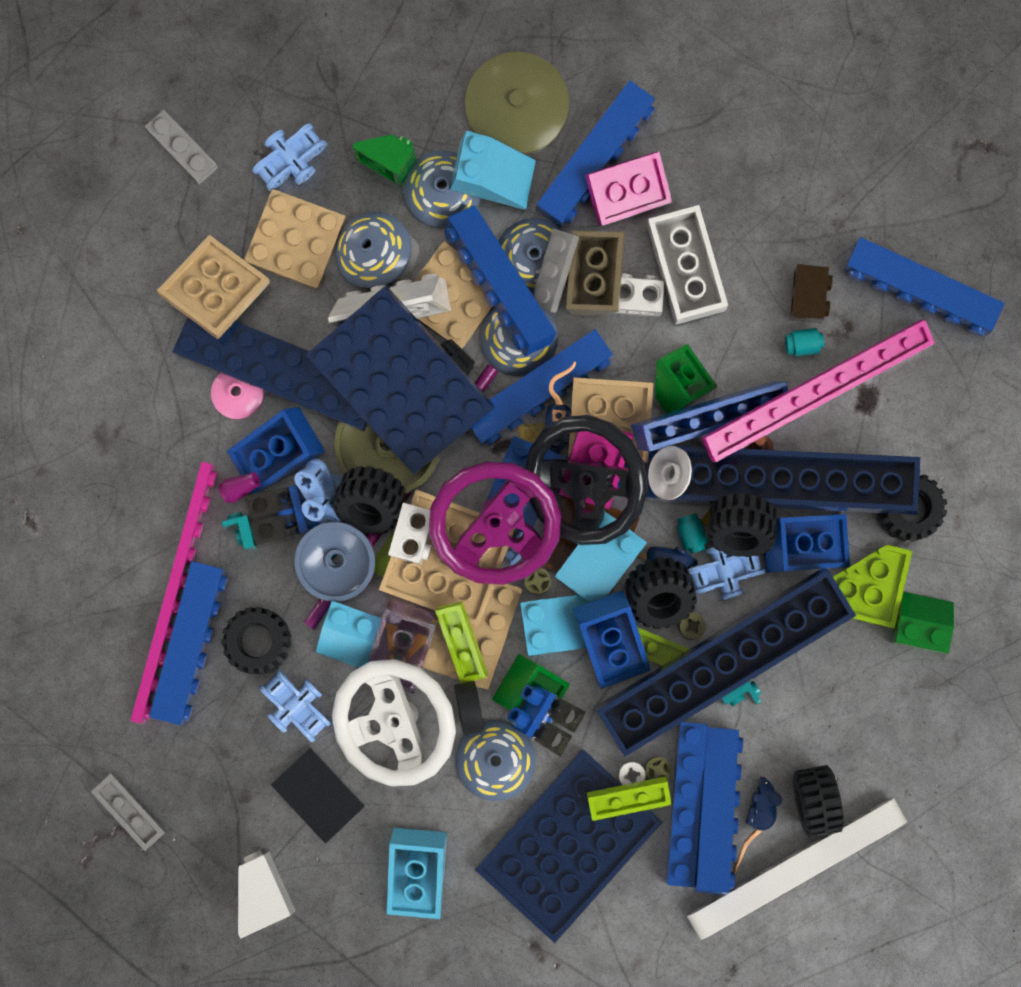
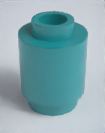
M817 328L791 331V334H785L787 355L799 357L820 354V348L825 347L824 335L822 332L818 333Z
M697 513L677 519L678 526L676 528L683 549L685 551L689 550L690 554L706 550L704 545L708 544L709 541L702 519L698 518Z

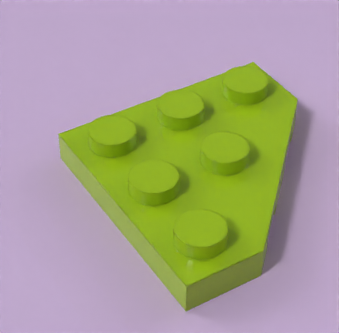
M885 545L833 577L856 614L852 619L895 629L913 551Z

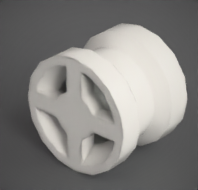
M635 762L623 764L618 771V779L622 785L645 781L646 778L644 768Z

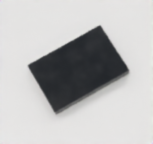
M309 748L271 784L325 844L365 807L312 748Z

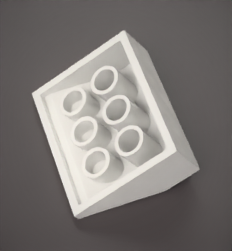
M437 274L422 276V280L412 282V280L398 281L396 286L389 287L417 319L451 311L446 280L440 276L437 277ZM385 285L372 287L371 292L361 293V291L346 293V297L339 298L328 317L329 323L338 327Z

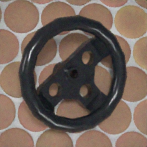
M591 415L563 417L544 428L530 447L525 469L536 473L548 487L564 489L575 503V517L572 523L568 524L561 518L560 538L581 546L607 544L627 533L642 513L648 489L644 461L632 439L612 422ZM587 431L604 437L616 447L628 468L609 466L601 461L586 463L563 459L544 460V456L554 441L566 434ZM563 468L570 471V481L563 479L561 474ZM613 474L620 478V488L612 485L611 476ZM614 496L626 497L628 499L627 505L619 517L606 526L599 528L604 518L605 504ZM533 497L529 502L539 520L544 524L545 517L540 502L536 497ZM586 498L594 501V511L587 509L585 505Z

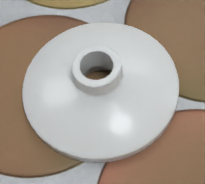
M676 446L664 447L655 454L649 466L648 480L656 496L661 499L672 500L684 493L689 485L692 474L689 456L683 449Z

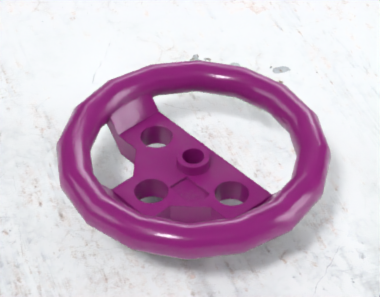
M486 461L461 469L441 486L430 507L428 532L437 555L455 574L478 584L505 585L529 577L548 561L559 542L561 513L553 491L536 473L514 463ZM488 478L508 479L493 498L483 503L481 512L460 536L453 549L445 531L446 511L453 498L469 484ZM509 493H514L518 495L519 499L515 503H507L504 497ZM533 497L539 500L545 517L542 538L532 526L524 521L523 507ZM514 528L521 529L524 532L520 538H512L508 533ZM475 533H481L486 538L483 542L476 543L471 540V536ZM509 546L518 552L523 559L520 563L504 568L477 566L482 555L488 548Z

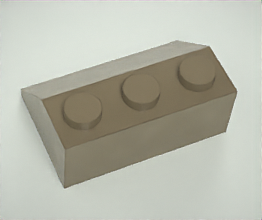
M572 231L573 235L579 236V240L569 269L566 310L573 315L601 316L619 312L625 233Z

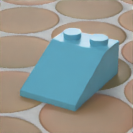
M465 131L459 143L450 190L525 210L536 160L492 137Z
M604 511V518L599 528L606 526L616 519ZM629 529L627 533L607 544L582 546L578 544L555 575V578L588 602L606 597L647 542Z
M580 595L521 602L520 607L528 657L586 648L572 609L589 602Z
M405 828L393 829L389 844L387 914L432 919L441 918L447 832Z

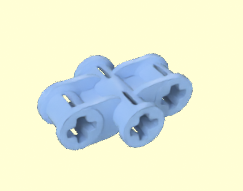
M311 123L304 125L288 140L284 136L285 132L278 130L264 143L273 152L259 161L252 171L254 174H259L267 184L266 188L268 191L279 187L291 175L296 178L295 182L300 185L314 174L315 168L313 166L310 167L307 162L320 154L328 143L318 137L313 131Z
M316 458L308 461L306 468L300 470L295 475V483L306 499L302 504V512L306 518L311 521H319L320 524L331 521L342 522V519L336 516V511L333 509V502L338 491L337 487L340 485L342 477L336 474L331 475L326 464Z
M715 547L706 550L707 554L711 556L712 563L688 569L696 595L721 587L723 596H721L722 601L745 594L744 590L740 588L738 581L766 573L765 569L761 567L758 556L730 557V555L716 550Z
M277 668L275 675L265 685L258 687L279 708L274 714L270 713L268 718L283 733L287 731L286 727L293 722L302 734L313 743L315 736L325 726L332 724L311 703L316 697L320 698L322 694L307 678L303 680L304 684L297 689ZM279 682H281V683L272 691V689H273ZM309 691V693L300 701V699ZM290 710V712L281 720V718ZM318 720V722L311 729H309L310 726H312Z

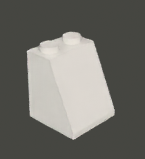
M261 850L244 857L245 863L239 866L238 935L240 939L291 916L296 911L270 852L262 854Z

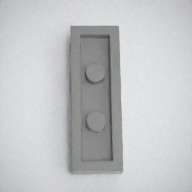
M164 109L145 126L146 130L199 185L218 168V165Z
M552 229L533 293L541 309L557 313L579 236L558 229Z
M110 773L91 791L144 851H147L166 833L113 773Z

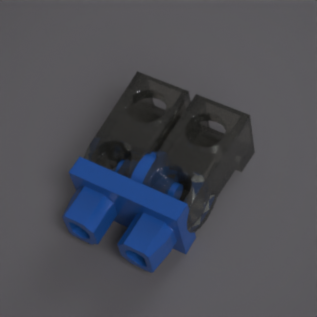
M297 485L244 496L257 548L305 535L308 530L320 524L319 521L309 520L303 514L302 504L306 499ZM276 515L275 517H271V518H267V519L261 520L262 518H266V517H270V516Z
M525 685L521 692V698L526 700L521 710L517 707L512 708L507 718L513 723V728L561 757L572 735L551 724L552 721L575 733L586 712L538 685ZM571 710H574V719L572 720V722L566 724L565 721L567 717L569 716ZM558 733H560V743L557 746L552 747L553 741L555 740Z

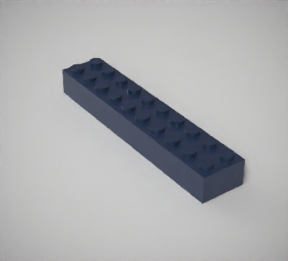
M676 446L683 449L689 456L692 467L691 479L682 495L672 500H665L653 493L648 480L650 463L655 454L662 448L650 451L648 456V489L646 498L649 502L712 505L715 500L722 496L745 493L766 499V502H771L774 505L773 508L918 514L921 457L739 449L717 462H711L705 447Z
M823 567L595 707L596 711L626 757L849 621L856 614L830 571Z

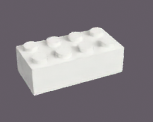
M697 205L649 218L646 226L661 279L664 281V289L674 324L677 325L725 312L728 302L700 206Z

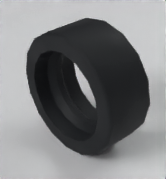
M475 681L455 684L454 690L463 734L484 731Z

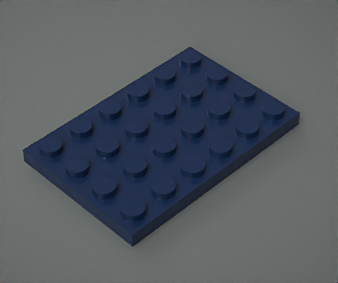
M387 285L306 354L310 361L413 474L418 472L493 410L495 406Z
M583 749L475 868L477 873L554 943L557 942L663 823L650 810L592 821L587 792L621 786L622 784Z

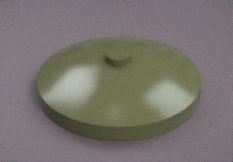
M507 52L489 59L473 74L466 90L465 111L473 133L492 137L524 155L536 153L549 146L561 133L568 116L569 95L562 76L548 61L531 53Z
M339 422L336 429L335 454L343 473H347L351 468L356 469L357 466L380 468L384 472L393 474L394 478L399 479L401 485L405 487L406 494L416 490L429 479L440 458L439 453L418 472L413 474L369 424H367L364 432Z

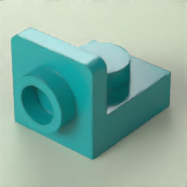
M242 512L228 515L226 521L221 522L222 527L225 529L235 526L239 527V530H235L239 546L243 545L247 551L258 548L249 516H243Z
M752 681L745 683L722 697L720 701L723 705L730 703L731 706H735L745 699L743 694L747 692L752 702L757 705L761 702L758 696L762 693L757 684Z

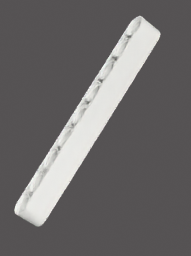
M890 798L845 823L842 832L824 835L735 886L734 889H730L729 894L720 895L693 910L687 915V918L699 939H705L907 823V819L895 798Z

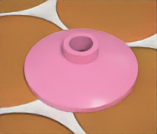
M222 373L215 378L211 387V399L215 408L222 415L231 419H243L251 416L259 409L264 397L263 390ZM235 387L241 389V393L238 396H233L231 393Z

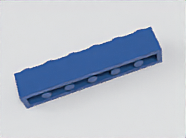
M629 80L538 201L536 210L560 228L565 223L570 224L578 214V211L575 210L581 202L585 204L591 197L585 174L606 168L611 161L616 163L625 151L622 148L627 140L630 142L634 140L640 131L638 125L642 120L647 122L654 113L655 108L653 105L655 98Z
M474 205L448 217L444 230L446 239L449 243L454 244L460 261L468 266L474 283L482 288L485 300L490 307H494L501 326L508 329L515 348L521 350L526 357L551 345L556 335L555 329L477 207Z
M862 237L856 242L844 268V271L848 272V276L857 281H863L864 279L872 283V287L881 292H887L888 290L896 294L898 300L905 303H911L912 301L920 305L922 311L929 314H935L936 312L944 316L946 322L953 325H959L960 323L968 327L970 333L977 336H983V334L987 336L993 331L1005 304L1000 300Z
M594 329L491 398L490 401L495 405L494 409L473 425L470 430L481 446L486 443L488 446L493 445L502 438L500 435L508 428L510 431L517 429L524 423L522 421L523 418L529 414L534 417L546 408L544 404L551 399L555 402L549 392L550 380L555 375L567 370L576 361L574 369L554 383L555 393L560 398H563L568 394L566 389L573 385V378L589 379L587 375L593 371L602 372L611 365L610 360L613 358V353L597 330Z
M772 381L632 424L631 427L637 450L650 452L708 434L788 391L787 382Z
M191 561L151 707L150 718L176 725H184L185 721L189 722L193 706L189 704L192 695H196L199 689L200 680L197 679L199 669H203L206 663L205 645L206 643H211L214 633L211 623L213 617H218L221 608V602H218L220 591H225L228 582V576H225L226 571L223 569Z
M682 722L678 724L665 877V883L671 886L695 887L707 724Z
M707 727L694 892L727 895L730 889H734L735 872H731V861H736L737 845H732L733 834L738 833V818H734V808L739 807L740 791H736V780L741 779L742 765L737 764L738 753L742 754L743 737H739V730Z

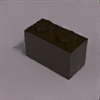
M797 264L793 276L790 321L821 324L824 317L829 316L830 301H826L827 291H831L833 276L828 275L829 267Z

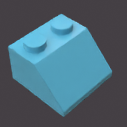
M332 601L321 630L316 652L359 668L369 662L384 620Z

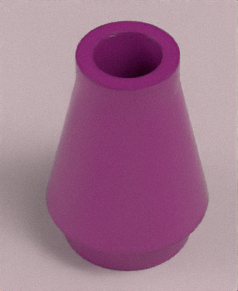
M255 472L226 478L223 480V483L219 484V492L226 503H236L252 490L259 487L260 479Z

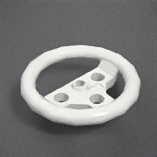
M397 659L370 661L352 671L336 692L331 715L335 739L348 762L368 779L391 787L417 785L436 775L450 757L456 734L452 705L440 684L420 667ZM400 678L412 682L422 690L437 713L439 725L437 744L426 761V750L416 725L418 710L413 703L407 700ZM362 684L370 685L375 696V702L370 713L349 720L348 713L352 697ZM385 688H389L394 692V700H390L385 696ZM371 720H376L380 724V732L372 729L370 725ZM403 738H407L412 742L413 750H408L404 747ZM379 740L393 748L398 759V769L392 770L375 764L361 752L359 746Z

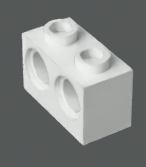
M622 273L621 287L627 288L631 295L627 299L620 298L619 312L615 313L660 317L663 308L664 281H660L657 276L647 275L643 276V279L632 278L631 274ZM647 289L653 290L657 298L653 301H647L642 295L643 291Z
M406 503L402 504L388 553L389 556L422 565L423 560H428L432 545L428 544L430 538L428 532L430 510ZM416 515H423L426 519L425 525L420 529L412 527V519ZM408 541H416L418 543V551L413 555H407L404 551V546Z

